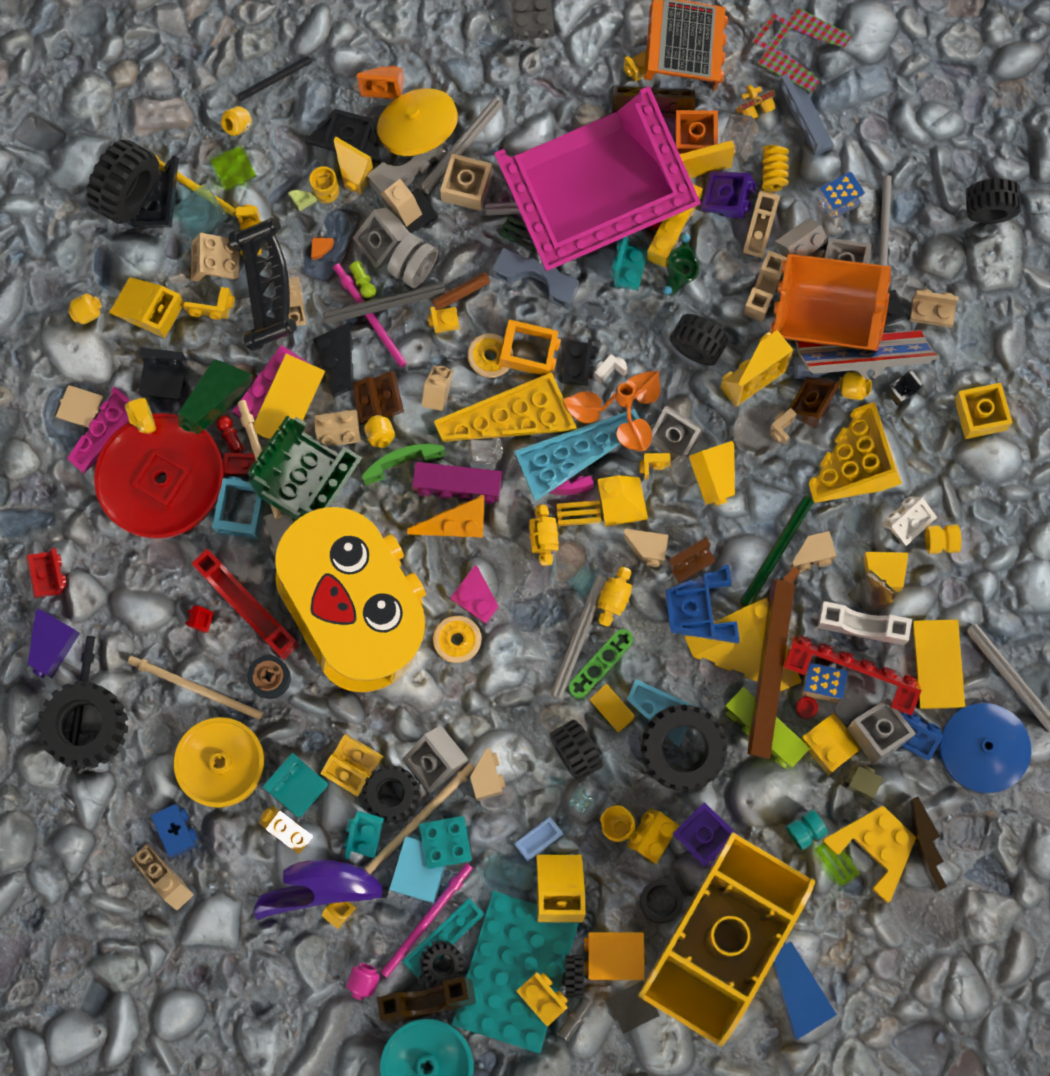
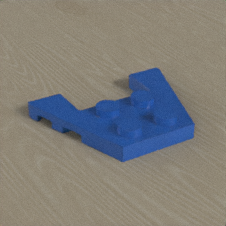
M729 565L722 566L716 572L712 573L710 571L703 574L704 577L697 580H689L666 590L671 633L740 643L737 621L714 624L710 602V588L731 586Z

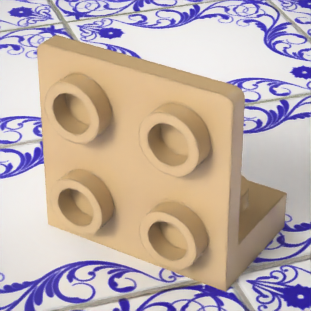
M199 233L191 241V281L199 282L205 275L234 280L239 278V252L231 247L228 238Z

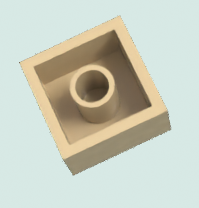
M452 154L440 190L442 201L482 211L493 175L492 163Z

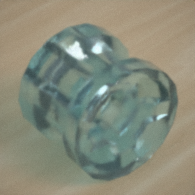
M580 787L568 805L571 808L575 807L578 809V813L583 816L594 802L595 797L586 794L585 789Z

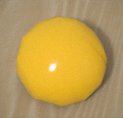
M613 805L606 808L600 817L603 834L613 842H623L629 839L635 831V819L631 812L623 806Z

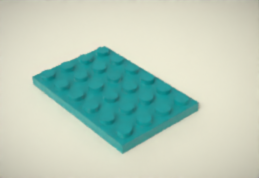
M493 891L467 974V978L473 982L476 1004L457 1008L452 1026L540 1053L548 1026L536 1015L518 994L517 990L536 972L539 975L544 972L552 981L551 989L555 993L559 991L565 971V955H570L579 922H537V904Z

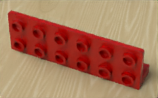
M805 636L793 637L784 668L805 675L812 655H816L898 686L890 707L910 715L913 714L922 691L916 678L904 674V677L895 674V670L884 666L883 669L874 666V662L866 659L858 661L853 658L854 655L845 651H841L839 654L834 652L831 646L820 643L819 646L811 643L810 638Z

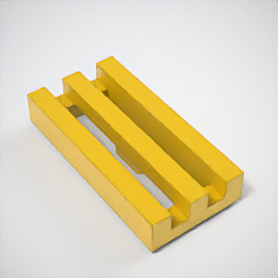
M600 500L556 504L558 526L601 523ZM596 507V509L561 512V510ZM596 514V517L562 520V517Z

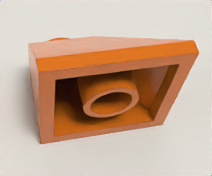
M382 66L357 73L361 97L394 100L400 97L404 84L403 68Z

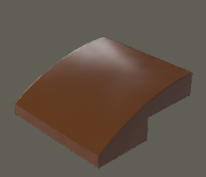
M390 371L375 378L367 377L354 382V389L352 390L361 424L367 423L371 417L376 415L388 418L404 412L395 372Z

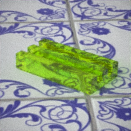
M822 843L814 849L841 887L861 874L844 850H842L840 856L853 872L851 875L837 855ZM823 848L827 850L846 878L844 880L823 853Z

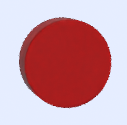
M809 696L800 698L795 705L796 714L805 720L813 718L818 712L816 700Z

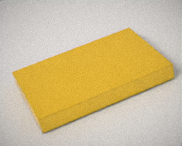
M727 141L680 154V157L691 179L710 174V171H721L731 168L735 146L733 141Z

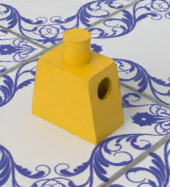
M866 552L863 556L869 591L880 592V603H892L893 592L902 590L908 553Z

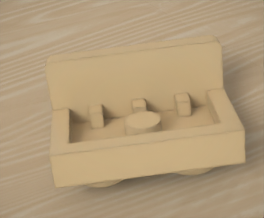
M357 410L315 415L317 440L327 447L361 442Z

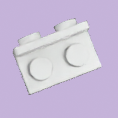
M911 496L902 502V506L897 511L891 512L882 525L890 529L902 545L907 546L937 516L923 498Z

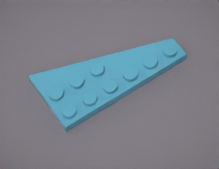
M635 409L631 410V420L633 422L636 419H640ZM627 412L514 451L534 501L536 502L620 445L616 432L621 424L628 423Z

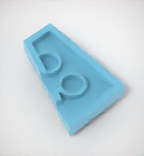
M635 680L627 698L648 720H651L656 713L666 709V707L679 704L692 705L639 680ZM680 726L674 728L666 736L675 745L680 747L688 727Z

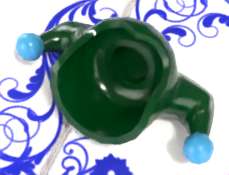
M689 234L681 236V246L674 249L669 255L667 263L669 279L663 288L665 295L674 296L682 284L691 283L699 274L700 267L694 251L689 247Z

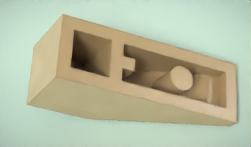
M763 190L759 191L743 253L761 258L764 257L780 199L779 194Z

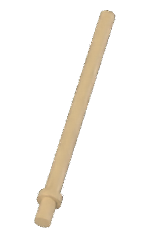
M130 656L127 663L137 667L140 672L146 671L258 720L262 716L263 712L152 665L146 659L140 660L133 656Z
M469 762L461 771L458 770L455 773L456 776L364 869L371 875L404 841L405 836L408 837L462 782L465 783L468 780L467 777L474 771L475 767Z

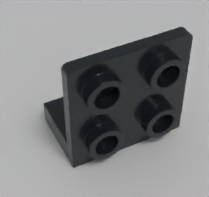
M141 347L139 356L143 360L144 365L138 394L145 397L180 400L188 362L183 352Z

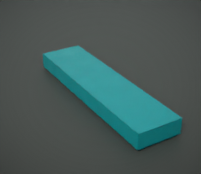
M468 898L402 962L419 978L423 974L420 967V958H423L421 953L422 951L426 952L427 949L425 947L427 945L431 947L433 945L432 942L440 943V940H444L445 943L448 941L454 945L485 914ZM442 955L437 956V957L435 958V960H434V963H435Z

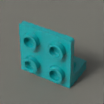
M629 236L618 241L617 256L613 259L611 278H614V286L639 291L648 250L628 246Z
M292 752L265 783L263 788L298 818H301L329 784Z
M464 816L419 824L427 869L472 861Z

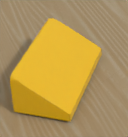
M607 683L589 699L617 733L621 732L635 720V715Z

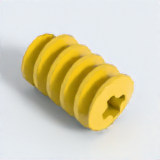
M767 145L763 147L762 189L767 192H778L782 190V187L788 185L786 178L789 176V173L786 170H788L789 165L786 163L789 161V158L786 155L789 154V150L778 145Z

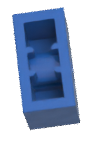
M174 804L151 815L169 857L175 858L198 847L196 843L198 836L194 828H190L187 823L189 815L184 807L181 808L179 805ZM175 825L181 827L178 830V835L172 833L175 830Z

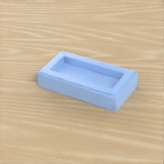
M549 816L515 842L514 845L526 861L529 862L564 834Z

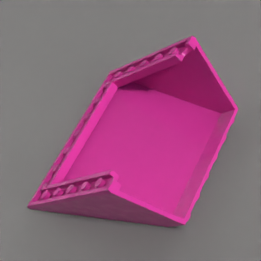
M650 86L641 89L637 96L617 112L513 157H508L504 149L494 153L546 272L701 204Z

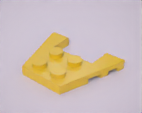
M880 806L830 836L823 838L821 842L835 855H839L852 839L886 870L871 889L886 903H889L908 860L916 836L884 806Z

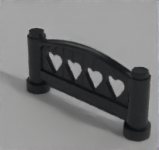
M269 218L243 230H234L228 236L231 247L235 251L243 252L254 329L245 332L244 342L251 351L263 348L264 344L293 334L297 329L296 322L293 319H289V277L285 258L276 237V233L281 229V224L277 218ZM267 241L269 256L267 258L258 256L257 253ZM270 261L272 276L270 278L261 276L260 273ZM271 282H274L273 289L276 292L274 298L264 296L263 294ZM274 302H277V310L279 312L277 318L267 316V312Z

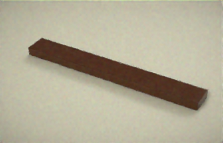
M779 579L772 580L747 750L748 755L764 759H770L795 589V584Z

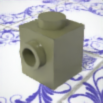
M858 766L855 771L850 770L845 780L848 782L846 789L871 801L874 799L883 778L874 774L875 770L868 766Z

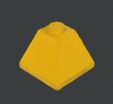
M335 137L334 144L344 186L351 192L356 191L362 194L369 184L367 174L373 170L371 157Z
M618 475L598 479L597 487L605 527L648 520L640 477Z

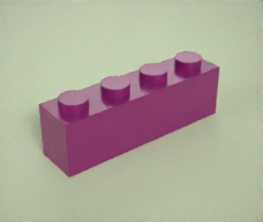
M416 462L412 487L414 493L423 497H429L432 494L438 495L442 499L460 497L462 501H471L480 495H484V503L493 504L494 501L499 502L502 471Z

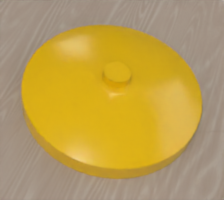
M431 88L413 90L396 98L384 109L378 120L377 133L383 146L391 153L401 156L423 154L441 145L452 134L457 124L458 112L452 98L441 90Z
M211 718L194 725L180 740L174 756V772L181 789L195 802L212 808L230 807L248 798L259 785L265 767L264 751L257 736L246 725L230 718Z

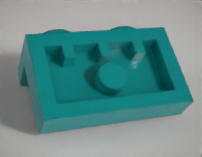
M357 811L354 819H349L346 831L350 833L349 836H346L343 849H346L345 858L350 859L353 852L375 858L384 818Z

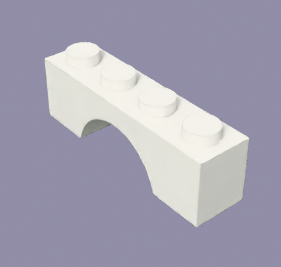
M824 601L820 607L817 628L904 646L909 641L912 619L894 615L877 616L859 613L845 605Z

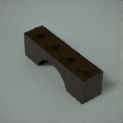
M463 976L443 981L440 985L423 991L397 992L377 997L380 1021L389 1025L476 1004L472 980Z

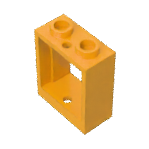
M509 319L498 366L541 376L548 374L550 370L554 371L556 358H553L554 351H558L561 339L557 338L558 331ZM515 332L550 340L545 364L510 356Z

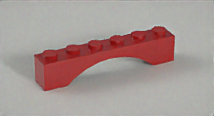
M208 548L191 563L283 661L300 646Z

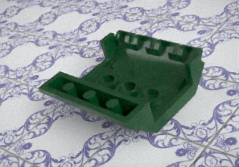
M286 416L278 427L279 430H276L269 440V445L264 447L257 457L258 461L253 463L247 473L250 476L249 483L259 498L298 520L314 510L331 507L362 457L345 446L340 453L335 452L303 432L307 425L306 422L298 417L292 419Z

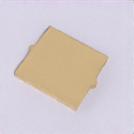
M68 385L63 399L60 400L61 405L56 418L90 428L88 425L99 414L98 410L103 396Z

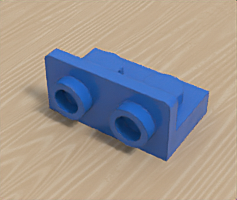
M903 712L901 715L916 735L903 744L902 747L930 761L943 738L941 729L935 724L922 722L921 718L915 713L910 715Z

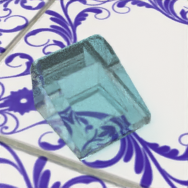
M586 566L581 567L572 581V589L583 596L587 595L596 578Z

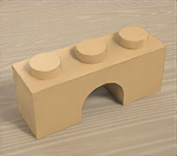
M768 251L757 282L745 305L743 315L760 322L764 321L783 275L781 272L783 260L787 261V257Z

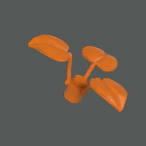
M659 371L644 372L631 377L626 383L619 385L617 393H613L612 397L602 407L600 397L590 391L579 392L565 398V407L569 414L577 421L593 423L599 419V411H604L616 400L621 407L627 408L628 423L621 424L617 429L616 435L619 443L628 449L645 451L651 444L652 430L650 425L643 419H636L632 422L631 404L635 398L641 404H650L659 398L661 391Z

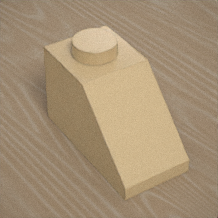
M401 179L380 193L405 227L422 215L413 194Z
M625 529L624 539L642 562L651 567L664 565L668 535Z

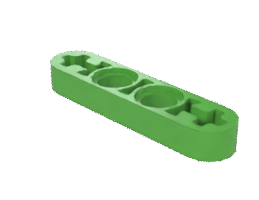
M626 629L618 630L574 677L569 685L572 697L581 699L587 696L628 651L633 643V636L630 631ZM620 635L621 637H624L626 635L628 636V644L622 643L618 648L619 650H621V652L619 653L617 649L610 644L613 643L614 646H616L619 642L618 636ZM606 650L613 651L615 654L614 660L610 662L605 661L602 658L603 652ZM592 666H596L600 670V675L596 678H591L587 673V670ZM584 675L592 684L589 685L586 682L583 686L584 692L579 691L575 693L574 684L580 685L584 681L581 676Z

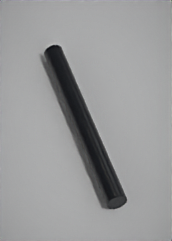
M306 56L238 93L240 101L251 97L311 64V59L309 56Z

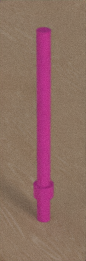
M339 263L334 265L333 269L340 278L342 287L348 290L357 304L365 302L354 286L355 282L352 277L346 274ZM373 313L366 314L365 317L400 368L404 367L407 362Z
M466 863L456 877L453 876L450 879L448 887L381 971L385 977H389L455 891L461 889L464 885L462 882L473 870L470 865Z

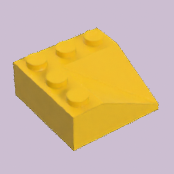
M778 330L772 334L768 332L760 339V343L751 360H745L739 365L737 371L734 373L730 371L722 377L720 389L732 404L737 407L787 371L793 353L792 347Z

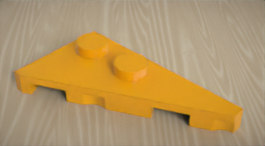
M480 495L467 503L459 504L453 509L436 514L428 520L414 524L412 527L407 528V534L483 538L484 495Z

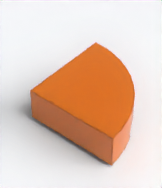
M312 238V260L320 259L333 247L334 239Z

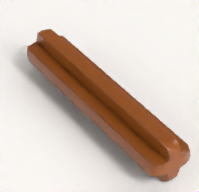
M482 273L434 299L432 301L433 306L436 310H440L490 284L489 276L486 273Z

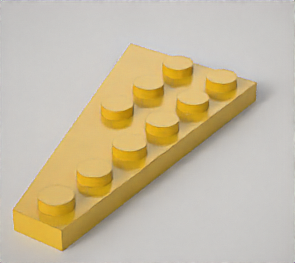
M552 372L434 421L442 442L567 432L577 429L572 416L565 407L564 398Z

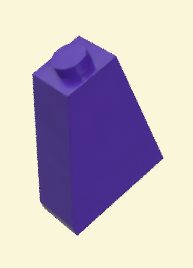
M37 609L35 612L28 665L34 668L32 673L44 678L46 675L53 678L80 633L40 609Z

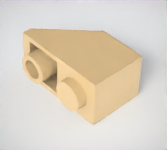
M300 276L289 278V319H293L297 326L306 325Z
M433 366L424 383L421 407L443 410L447 402L454 370L448 369L445 366Z
M830 531L808 536L790 568L792 569L795 566L800 572L810 570L811 566L819 565V567H826L831 565L832 561L836 558V552Z
M490 748L484 751L470 776L477 801L503 794L502 788L506 787L503 775L497 774L496 766L500 765L497 754L492 753Z

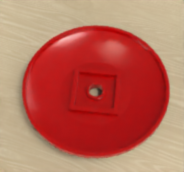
M157 413L152 414L156 430L152 433L140 432L137 426L131 424L130 421L115 431L103 446L98 456L94 473L96 495L106 515L124 531L149 539L174 537L191 530L201 523L216 505L224 478L221 453L213 438L205 429L199 434L187 432L179 427L178 415ZM159 474L167 475L164 483L156 482V477Z

